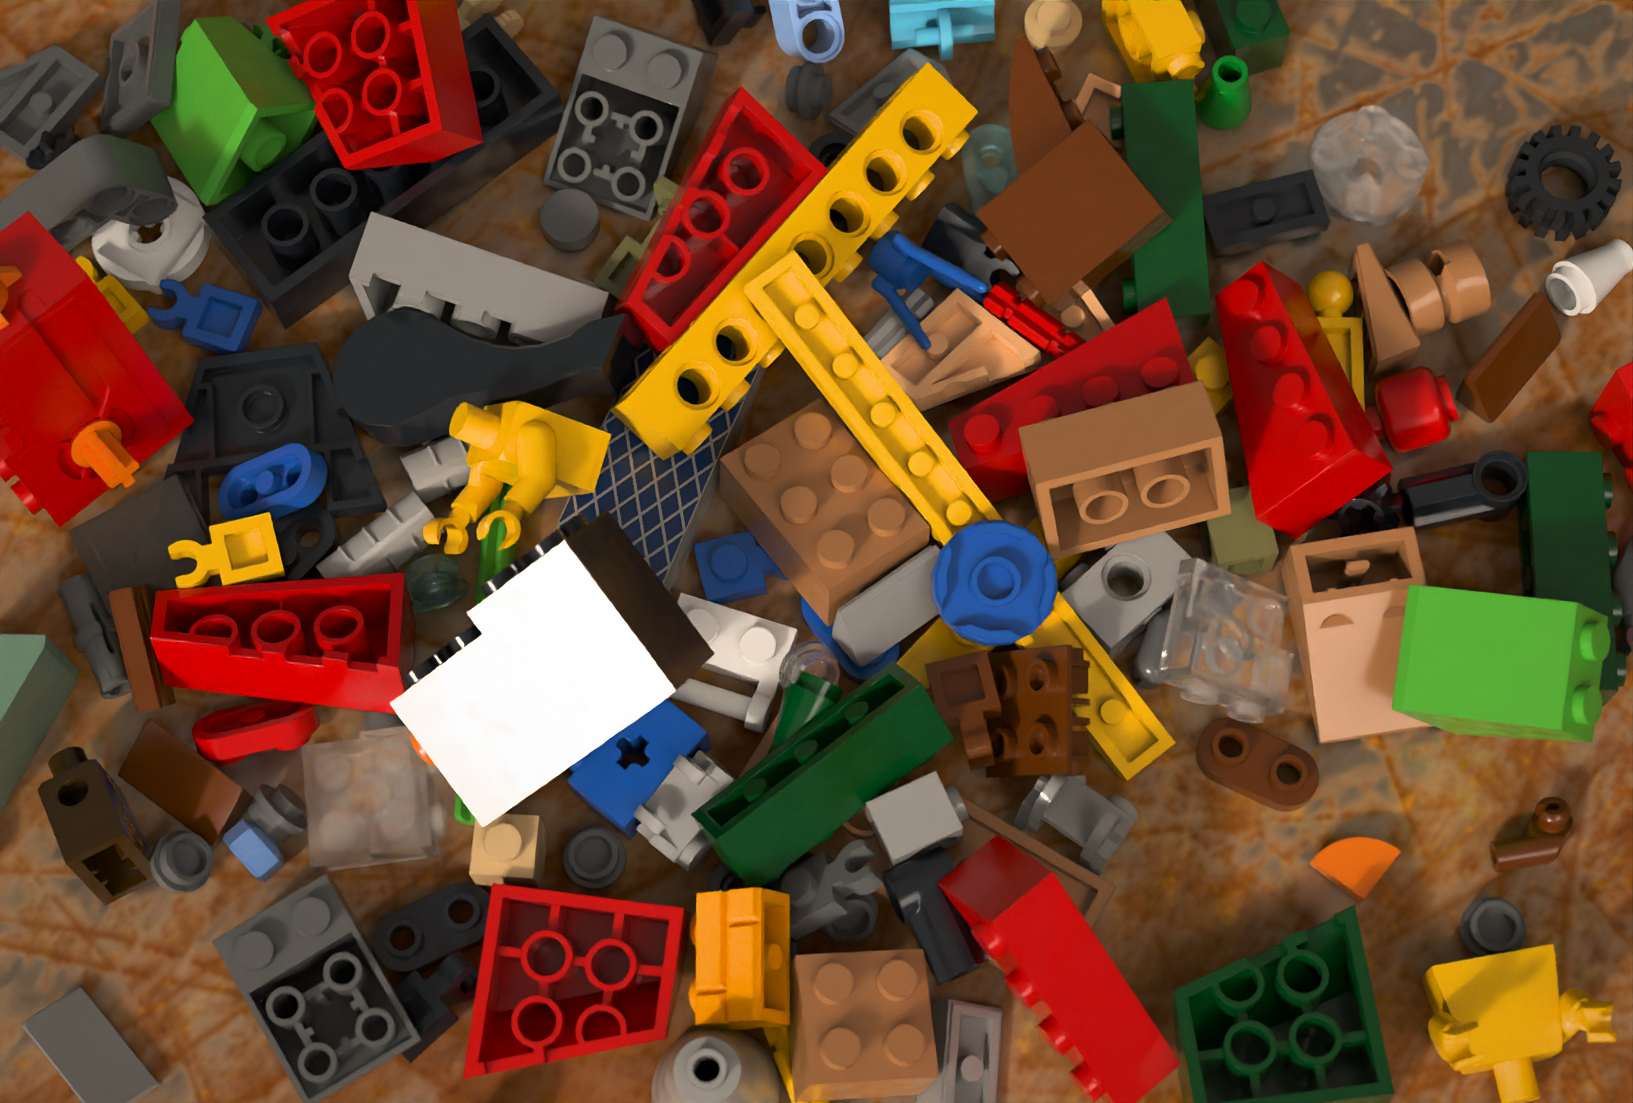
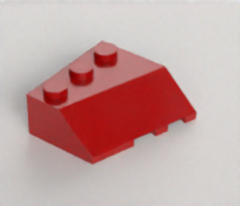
M308 0L265 19L273 35L281 38L291 56L288 63L297 79L304 81L316 103L314 112L345 169L360 170L433 162L483 143L455 0Z
M492 883L463 1079L667 1039L683 977L691 912L680 907Z

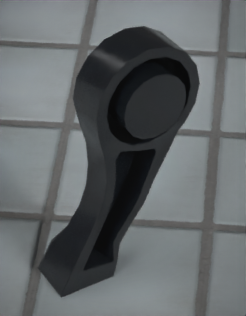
M396 309L372 317L352 332L337 356L333 372L335 395L346 413L367 436L386 446L410 447L449 434L452 416L457 407L463 402L483 409L485 406L510 401H522L546 409L578 397L619 396L643 342L644 335L627 313L590 321L571 334L549 342L511 347L494 345L468 337L420 310Z

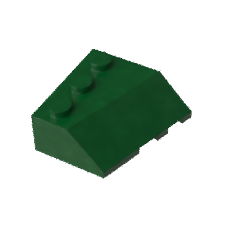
M1355 904L1335 913L1332 919L1307 931L1302 929L1283 938L1280 944L1248 959L1243 957L1173 991L1177 1058L1181 1063L1178 1067V1077L1183 1103H1390L1395 1094Z

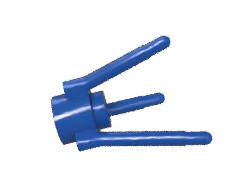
M898 230L885 234L873 247L867 263L868 267L877 276L872 281L871 287L887 300L908 332L923 350L931 347V341L896 290L904 288L908 292L914 291L929 275L952 290L960 289L985 308L983 302L986 295L984 293L989 288L985 281L916 245Z

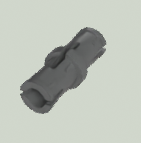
M80 574L60 584L57 592L64 602L76 634L73 636L75 647L79 653L86 654L100 687L102 698H118L130 693L131 688L115 622L110 617L96 584L95 576L93 574Z

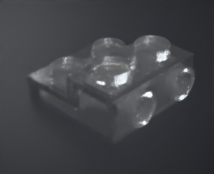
M1199 558L1181 560L1157 680L1180 688V697L1187 701L1205 705L1219 704L1227 707V716L1238 721L1263 723L1266 715L1284 714L1295 654L1280 648L1289 597Z
M407 726L359 732L360 739L302 746L310 866L315 873L440 856L438 837L448 836V821L444 800L434 799L433 777L442 776V773L438 767L426 763L417 754L411 743L410 730Z

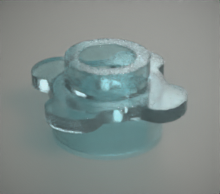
M432 554L422 557L410 565L406 571V582L409 594L413 597L411 603L414 611L427 612L443 609L468 592L469 585L467 580L460 579L458 576L461 571L458 562L451 560L446 555Z

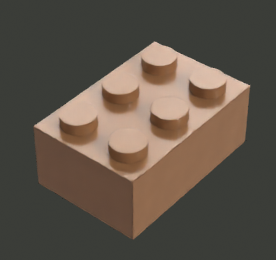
M1203 380L1180 386H1170L1161 391L1119 402H1109L1100 407L1058 418L1044 419L1039 423L1018 428L1033 505L1047 552L1050 553L1053 560L1231 514L1223 436Z
M820 398L719 459L721 498L827 627L834 623L837 610L929 546L930 526Z

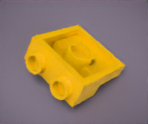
M1102 0L1100 21L1132 82L1146 83L1193 79L1194 97L1196 98L1199 91L1194 83V79L1205 66L1200 56L1201 46L1205 43V34L1197 14L1193 10L1186 12L1181 0Z

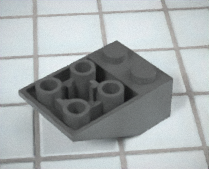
M594 15L542 183L559 190H581L590 195L596 203L647 221H652L658 208L653 184L660 175L669 180L671 179L702 110L719 54L612 17Z
M326 874L212 941L303 1103H320L422 1041L358 921L337 885Z

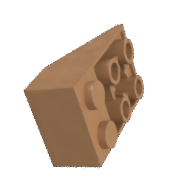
M1414 527L1290 545L1280 569L1318 744L1433 727V725L1391 710L1408 586H1427Z

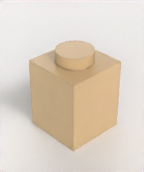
M503 813L485 827H482L475 818L469 875L476 885L486 891H491L492 883L542 889L548 832L540 816Z

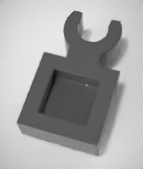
M863 839L855 840L840 851L836 860L825 851H822L784 872L780 877L772 881L774 891L790 894V937L793 940L797 941L848 913L845 897L853 893L858 895L870 894L884 883L883 877L869 865L862 868L864 864L878 857L877 851Z

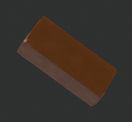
M1540 291L1537 294L1534 292L1465 374L1456 392V400L1487 423L1495 422L1560 343V331L1546 295Z
M151 718L141 729L117 774L194 834L201 836L213 848L217 846L224 837L223 835L229 831L253 801V797L241 785Z

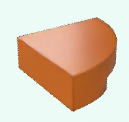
M1352 837L1328 845L1311 860L1310 865L1358 903H1361L1397 858L1401 850L1379 839Z

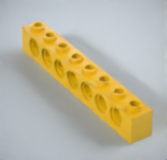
M929 62L910 75L827 167L829 170L827 174L677 340L661 352L610 411L663 461L681 450L687 456L694 452L713 430L706 423L719 407L726 412L729 411L750 389L751 385L744 378L758 363L765 369L786 348L781 339L743 292L745 285L793 250L803 253L808 258L811 264V272L823 288L832 278L838 284L841 283L862 261L863 257L857 250L865 240L870 237L874 242L878 241L899 219V215L893 209L902 198L906 196L910 201L914 200L931 183L935 175L929 168L941 155L947 161L967 142L971 135L964 128L979 111ZM903 128L915 134L919 142V150L907 144L903 136ZM867 168L874 170L880 175L884 185L883 191L875 189L869 183L866 174ZM830 209L836 210L844 216L848 226L847 233L841 232L834 227L830 219ZM718 334L727 336L733 341L737 351L735 361L724 358L718 351L716 345ZM679 377L689 379L697 387L699 393L697 405L687 403L680 396L677 388Z

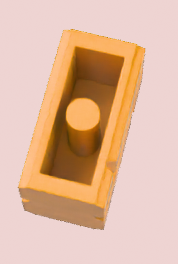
M754 887L697 893L696 913L692 916L689 926L690 938L696 947V977L692 980L689 987V1001L695 1012V1025L727 1030L790 1026V894Z

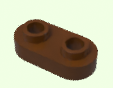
M1225 718L1211 723L1205 728L1197 744L1196 760L1200 770L1207 778L1271 809L1281 812L1298 810L1310 801L1317 789L1319 771L1316 762L1309 753L1241 720ZM1223 740H1233L1240 746L1241 754L1234 758L1226 757L1220 752L1219 743ZM1283 766L1293 768L1298 774V782L1292 785L1282 783L1277 777V769Z

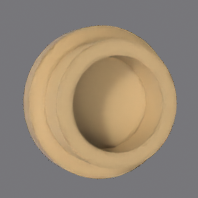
M1035 0L1025 14V32L1039 49L1048 46L1051 52L1062 51L1078 39L1082 29V15L1077 5L1071 0Z

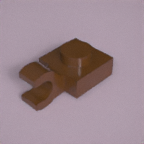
M982 650L925 664L936 709L948 728L960 727L970 771L995 765L985 720L1002 716V710L987 651Z

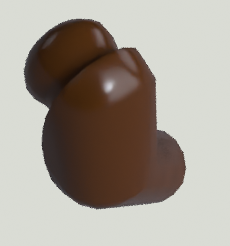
M1558 797L1541 799L1537 803L1535 812L1522 836L1491 841L1490 857L1494 870L1499 873L1546 865L1555 861L1573 827L1571 810L1566 801Z

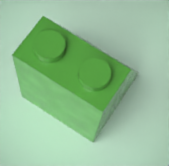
M232 16L195 18L193 23L185 29L180 38L181 47L175 57L170 104L150 119L197 197L207 206L222 203L306 143L319 121L314 112L316 103L305 82L297 79L289 64Z
M1409 585L1391 710L1456 735L1592 743L1594 726L1602 712V696L1599 686L1602 663L1610 649V633L1607 627L1608 617L1578 602Z

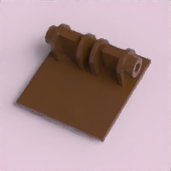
M1059 645L987 653L1001 705L1002 716L987 719V730L992 745L995 765L986 767V778L1052 774L1084 776V764L1090 763V756H1088V731H1072V726L1090 725V718L1072 717V707L1090 706V699L1072 698V694H1088V668H1090V661L1084 660V649L1072 648V645Z

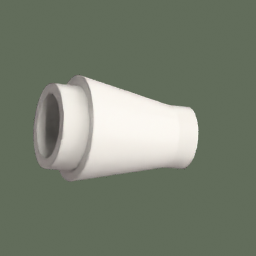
M1614 239L1604 246L1557 262L1552 269V274L1546 279V291L1550 300L1557 309L1566 315L1574 316L1578 313L1587 314L1592 312L1616 284L1633 270V250L1623 240Z

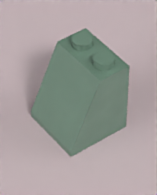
M0 634V811H3L78 682L79 669L47 635Z

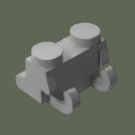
M698 750L692 759L680 753L672 763L675 767L652 794L645 805L640 804L633 812V815L641 822L636 830L647 838L651 845L671 861L678 863L687 872L693 870L704 859L711 848V844L691 814L737 779L716 759L701 750Z
M1062 774L1040 776L1035 787L1022 802L1012 824L1021 831L1027 827L1034 833H1037L1044 822L1048 823L1083 848L1077 863L1100 876L1112 856L1128 836L1132 827L1138 821V813L1134 806L1124 798L1109 796L1106 799L1088 787L1085 775L1064 776Z

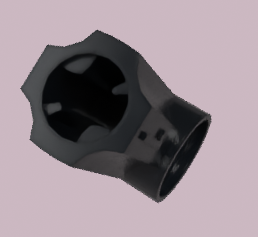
M1498 450L1482 455L1477 462L1400 479L1397 484L1398 492L1406 495L1403 511H1401L1404 524L1408 527L1413 526L1415 533L1475 519L1485 522L1499 521L1509 515L1525 492L1529 481L1528 470L1523 461L1515 454ZM1487 477L1498 479L1505 485L1508 494L1495 495L1490 493L1483 486L1481 479Z
M941 846L881 872L888 898L900 921L904 925L909 924L919 948L924 949L925 960L938 986L962 978L988 964L990 961L987 953L972 935L971 927L938 885L940 880L955 869L949 856Z

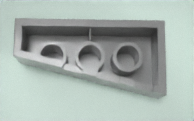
M372 211L349 273V279L367 320L396 309L420 310L468 337L494 345L520 347L542 344L567 336L590 321L614 316L609 292L604 291L602 287L594 282L578 278L568 279Z

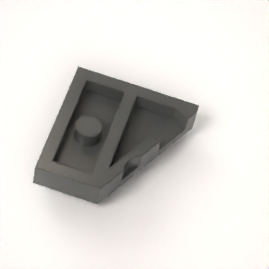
M56 44L30 56L28 61L22 65L8 66L0 70V149L26 166L30 150H41L39 143L42 132L46 130L53 136L64 133L105 86L100 73Z

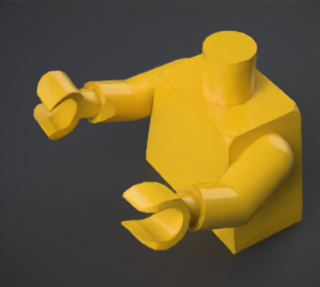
M510 401L485 406L483 409L467 402L461 403L452 416L449 434L456 439L470 444L466 457V463L471 467L469 481L452 502V511L447 518H432L423 527L424 539L428 544L439 545L441 530L444 526L448 534L444 545L445 554H461L464 552L469 540L466 527L469 523H476L499 496L503 484L507 483L513 487L504 497L506 503L500 510L484 516L479 522L476 532L478 541L484 539L490 530L492 521L500 519L507 527V535L498 551L515 544L521 533L519 521L523 516L529 517L544 499L594 493L612 434L522 401Z
M1553 944L1434 965L1421 977L1424 990L1435 1013L1428 1021V1031L1436 1052L1443 1060L1448 1061L1455 1071L1460 1070L1462 1074L1494 1070L1502 1103H1525L1541 1098L1532 1062L1550 1059L1561 1052L1563 1044L1571 1039L1580 1029L1587 1031L1588 1042H1616V1033H1613L1611 1025L1614 1001H1597L1588 992L1580 988H1568L1559 996L1556 955Z

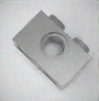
M1165 531L1103 547L1107 554L1091 568L1085 563L1078 565L1058 586V589L1062 592L1061 595L1112 660L1147 630L1149 622L1157 613L1180 601L1196 586L1201 567ZM1125 576L1134 580L1140 591L1129 597L1119 596L1110 589L1107 582L1112 578Z

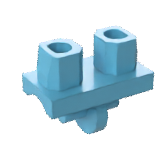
M889 0L892 50L938 46L940 60L949 61L953 60V44L995 41V0Z

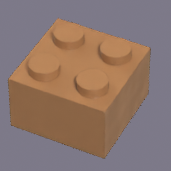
M923 948L795 956L790 963V1026H787L795 1102L921 1095L939 1078Z

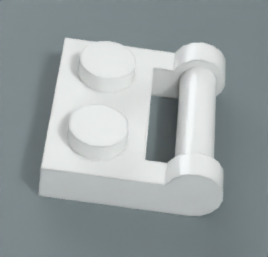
M681 593L677 604L715 653L701 668L745 681L758 687L751 698L689 678L669 697L745 721L744 728L763 733L798 638L797 629Z

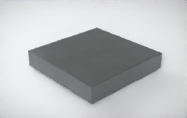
M151 0L111 34L100 125L101 134L126 139L170 104L181 0Z

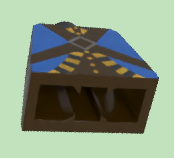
M68 747L55 753L48 761L53 777L41 783L38 787V793L66 865L105 906L153 882L155 878L150 868L151 851L120 787L96 759L87 758L83 748Z

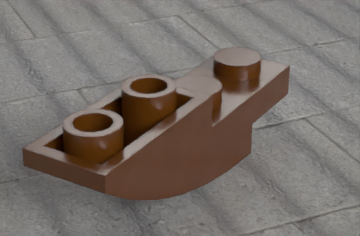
M1026 35L1015 41L1009 84L1010 133L1019 176L1085 122L1074 99L1070 98L1063 101L1055 81L1063 78V75L1048 46L1039 50Z

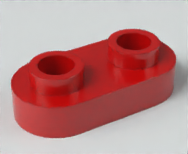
M265 699L208 714L194 724L191 733L200 756L208 761H214L218 765H230L245 759L252 753L273 748L288 751L302 747L310 741L311 735L319 728L320 720L315 704Z

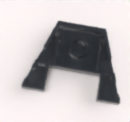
M316 342L199 359L185 406L195 421L181 432L182 436L174 464H168L162 483L166 491L159 514H153L150 524V536L156 542L161 543L211 536L208 527L210 526L208 478L213 475L227 474L237 465L289 443L302 444L321 454L325 459L327 465V511L334 519L385 512L387 509L386 499L352 419L336 398L333 374L322 349Z

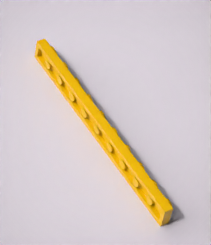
M795 250L788 253L745 285L743 292L875 463L930 526V534L941 548L957 532L978 521L1003 520ZM1058 591L1049 616L1031 635L1014 643L1020 650L1059 645H1072V648L1084 649V660L1090 661V668H1088V694H1072V698L1090 699V706L1072 707V717L1090 718V725L1079 727L1082 731H1088V739L1122 783L1126 782L1176 742Z

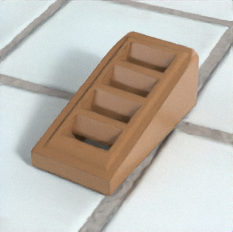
M1368 242L1356 247L1348 269V276L1354 289L1353 303L1356 318H1362L1363 356L1366 372L1370 382H1375L1410 368L1422 342L1372 245H1369Z

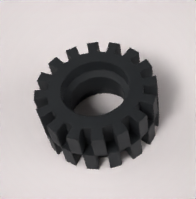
M1554 125L1550 127L1546 136L1542 130H1539L1532 135L1529 143L1525 141L1521 146L1507 176L1509 179L1505 186V196H1512L1508 203L1511 214L1522 211L1518 223L1524 229L1534 222L1539 225L1535 236L1544 239L1550 229L1555 230L1554 241L1565 242L1570 232L1573 233L1575 240L1585 237L1589 228L1594 231L1601 225L1621 189L1622 179L1617 178L1622 169L1620 161L1609 162L1615 152L1609 143L1600 150L1596 147L1601 136L1592 131L1588 139L1585 140L1579 137L1582 129L1580 126L1571 125L1567 135H1563L1561 125ZM1550 167L1570 169L1583 180L1585 192L1575 200L1557 198L1543 187L1541 174Z

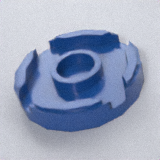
M1006 520L978 521L957 532L939 551L931 573L932 600L943 622L961 638L983 646L1010 645L1031 635L1049 616L1058 592L1056 565L1050 553H1047L1044 546L1038 541L1039 538L1027 528Z

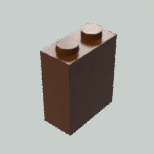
M1089 118L976 212L987 227L980 234L986 245L1001 262L1010 256L1024 273L1016 282L1028 298L1038 308L1047 302L1050 307L1060 313L1065 311L1174 221L1103 132Z

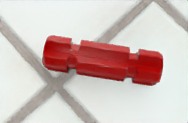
M998 282L984 299L983 305L989 313L1002 323L1007 320L1010 329L1046 355L1052 352V356L1055 357L1054 360L1088 342L1074 331L1066 333L1063 323L1042 308H1038L1028 298L1022 301V298L1019 296L1020 293L1005 282Z

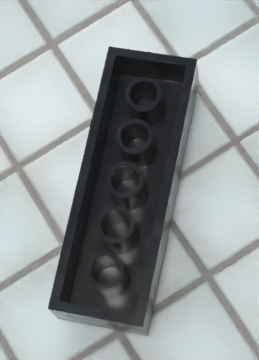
M489 12L461 31L483 143L433 162L349 170L345 169L328 136L323 130L202 216L217 247L285 330L351 283L349 273L371 211L425 229L558 132L564 114L559 92Z

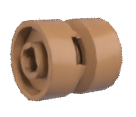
M1462 239L1428 251L1425 255L1424 263L1417 258H1410L1384 269L1419 338L1442 330L1445 318L1452 323H1459L1487 312L1491 306V292L1484 268L1475 251Z

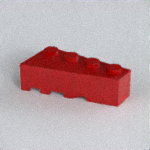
M1165 297L947 421L959 463L990 503L1031 491L1018 428L1039 423L1044 419L1058 418L1100 407L1109 402H1119L1161 391L1170 386H1180L1196 381L1167 298Z
M391 573L156 591L150 639L166 686L397 714L389 703L409 689L402 680V677L413 670L416 620L405 574Z
M996 835L938 882V885L971 927V933L976 941L1007 975L1004 977V981L1009 989L1026 1008H1031L1041 1022L1037 1025V1029L1042 1037L1058 1055L1062 1057L1066 1054L1075 1066L1069 1072V1075L1080 1091L1092 1103H1095L1100 1098L1104 1099L1107 1103H1136L1181 1065L1053 871L999 835Z

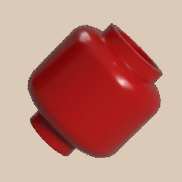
M1418 366L1376 381L1373 387L1375 403L1365 406L1366 416L1378 440L1387 437L1391 448L1400 454L1448 439L1452 429L1451 423L1460 420L1445 374L1435 377L1433 371L1425 366Z

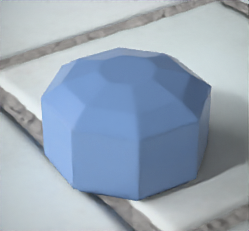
M242 819L223 835L225 837L223 839L225 844L259 882L263 881L265 883L284 866L283 855L278 844L255 822Z

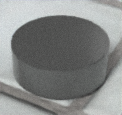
M562 189L550 195L542 205L540 211L542 230L546 239L553 246L566 251L579 250L592 243L600 230L598 208L593 198L587 193L578 189Z

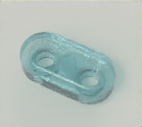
M996 124L981 125L969 132L971 136L962 146L961 165L971 214L980 221L982 220L976 212L1019 177L1010 130ZM991 155L997 157L1000 163L996 166H986L980 160L985 156Z

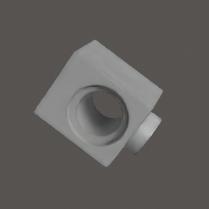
M936 771L866 802L867 820L890 868L938 846L946 850L961 843L964 829L961 822L969 819L964 802L955 785L951 784L944 788Z

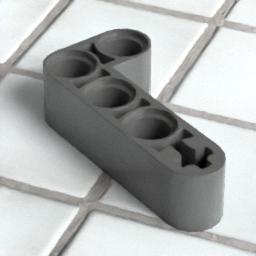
M94 135L72 145L0 201V232L29 210L56 241L69 252L111 219L135 226L152 225L171 216L176 211L178 203L158 152L155 149L112 135Z

